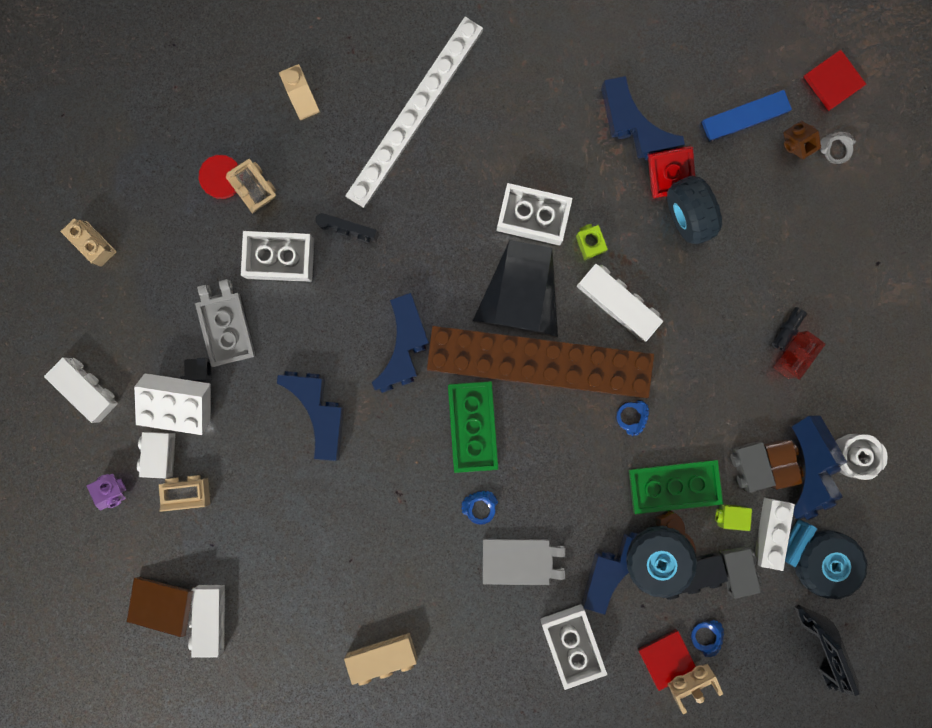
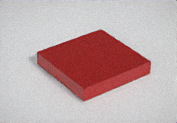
M839 50L803 76L828 111L866 85L842 50Z
M691 145L648 154L653 198L667 196V191L673 183L692 175L695 176L693 146Z
M677 629L638 648L658 691L668 687V683L673 681L676 676H683L693 671L696 667Z

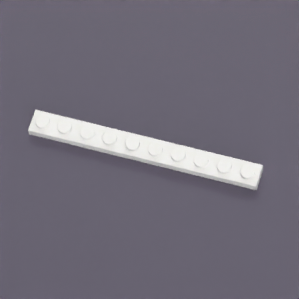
M464 17L346 194L347 199L363 209L366 208L482 34L483 28Z

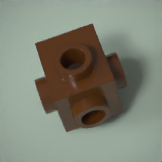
M802 120L783 132L786 150L801 159H805L821 149L819 130Z

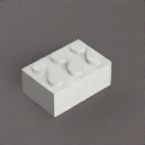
M507 183L497 231L561 245L572 198Z
M243 231L241 276L246 279L312 282L314 238L311 234Z
M145 373L134 386L136 425L202 435L210 423V383Z
M582 604L540 618L564 690L607 675Z

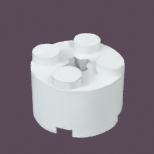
M847 434L836 440L838 447L847 460V463L841 466L842 470L839 473L852 478L869 480L878 476L877 474L882 469L884 470L888 458L887 451L877 438L865 434Z

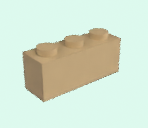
M407 633L348 652L344 661L352 685L357 683L365 685L375 677L380 676L382 679L391 676L394 671L400 669L402 672L411 670L417 664L418 658L411 635Z

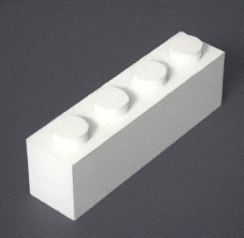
M595 264L578 283L577 287L642 343L646 342L663 323V320L660 319V313L652 307L650 309L643 304L644 300L636 293L632 295L626 290L627 285L620 279L615 280L609 275L611 272L605 266Z

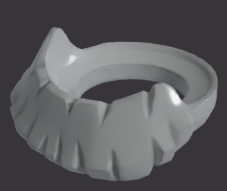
M835 132L821 139L820 150L825 154L828 161L834 164H841L851 158L853 145L857 141L854 140V136H851L850 133ZM835 140H841L846 147L845 156L839 160L834 159L830 154L832 142Z

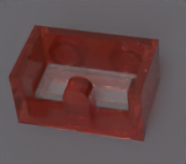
M809 331L798 332L773 368L788 379L796 378L800 380L826 343Z

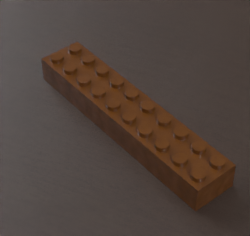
M432 326L427 371L649 398L654 354Z

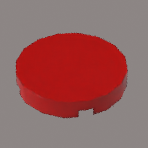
M226 155L209 157L202 163L199 170L198 180L201 188L208 195L216 199H227L234 196L237 192L227 180L226 175L237 167L238 163ZM242 173V174H240L238 177H239V178L241 179V181L243 182V173Z

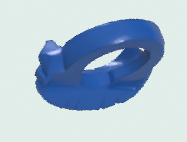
M637 400L636 402L624 403L619 407L616 419L628 435L637 436L643 431L649 415L648 405L641 400ZM627 407L635 408L641 414L639 423L632 425L623 423L621 412Z
M478 491L470 494L461 504L462 513L467 515L475 524H486L495 515V506L498 503L497 498L489 491ZM484 501L489 506L490 513L486 518L478 519L473 515L472 509L475 502Z
M717 620L699 623L692 630V642L698 650L703 652L705 657L716 656L723 644L724 629ZM700 628H709L716 635L715 643L706 646L699 644L696 640L697 631Z

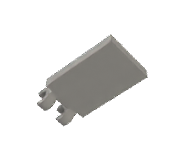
M228 279L219 281L222 292L219 295L211 296L209 285L197 287L201 302L195 303L211 367L256 357L240 293L233 294L232 283Z
M483 538V584L549 585V578L564 580L565 570L564 568H553V556L565 557L564 546H549V539Z

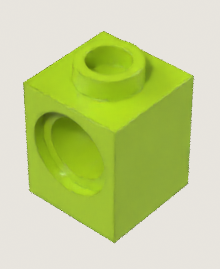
M588 224L579 228L580 232L577 233L576 239L584 260L604 254L608 250L599 225L593 227L592 224ZM593 236L596 239V245H588L585 238Z
M719 505V509L715 513V521L723 529L750 531L752 508L739 505Z

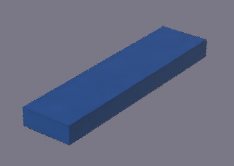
M785 90L704 119L701 123L708 141L711 142L786 114L792 108Z

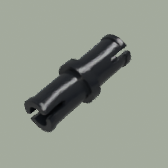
M794 307L786 323H782L781 331L774 342H772L773 347L776 349L781 347L779 350L785 351L792 337L796 336L799 332L798 327L803 319L807 316L803 309L799 312V308Z

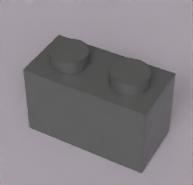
M755 441L731 448L733 453L731 454V461L733 466L737 467L739 473L737 481L741 489L743 488L744 491L751 493L776 485L763 442Z
M746 546L719 551L728 578V582H726L728 594L736 599L761 593L759 586L762 585L759 573L755 570L754 564L757 563L754 551H751Z

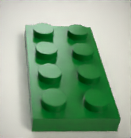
M492 381L449 384L448 394L454 473L498 470Z
M718 460L628 469L634 514L723 504Z

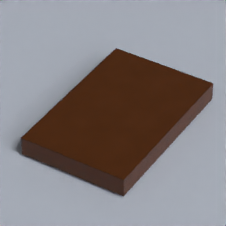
M136 577L133 580L127 622L174 636L184 637L187 631L193 591Z

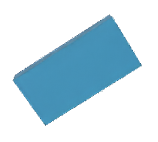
M800 519L797 521L789 535L785 558L786 563L794 567L797 566L805 546L811 541L818 528Z

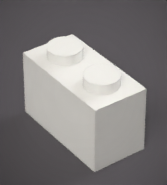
M142 432L138 442V447L141 449V455L137 462L139 477H173L176 433Z

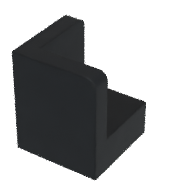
M209 358L184 360L185 376H180V379L191 381L212 380V367Z

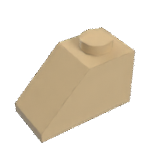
M298 64L279 72L299 119L303 120L319 113V108L300 65Z

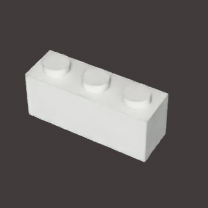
M62 357L44 377L91 423L101 422L118 404L113 399L115 396L108 389H103L98 384L99 380L91 373L87 374L82 369L84 366L80 361L75 358Z
M764 497L755 547L756 564L760 567L783 571L795 504Z
M198 585L192 589V614L189 616V627L192 628V636L189 638L188 647L189 650H192L191 657H219L224 652L225 585Z

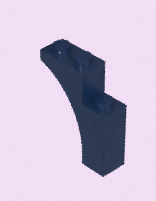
M626 76L604 80L601 89L611 138L618 136V139H624L633 134L638 159L645 158V160H648V154L680 148L685 145L683 136L674 135L659 129L641 114L631 97Z
M411 293L390 300L397 325L396 344L388 365L372 381L375 391L380 390L381 393L394 389V384L401 382L403 386L414 382V377L418 376L409 351L413 350L414 354L426 350V345H429V341Z
M285 371L284 375H278L277 384L291 391L302 402L310 416L315 434L314 459L339 460L344 407H339L337 402H326L325 406H323L325 379H319L320 374L306 373V377H297L298 372Z
M808 416L792 426L803 450L806 472L801 497L794 507L793 514L796 519L806 518V520L815 518L819 515V510H828L836 506V501L843 497L831 475L841 471V466L846 464L847 460L821 416Z
M630 532V535L623 533L616 559L615 555L609 552L595 553L581 602L584 609L606 614L614 590L629 573L626 562L629 545L638 533Z

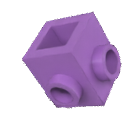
M113 474L102 475L95 482L86 485L95 506L100 511L107 507H116L122 500L126 499L123 493L127 490L121 478L117 479Z

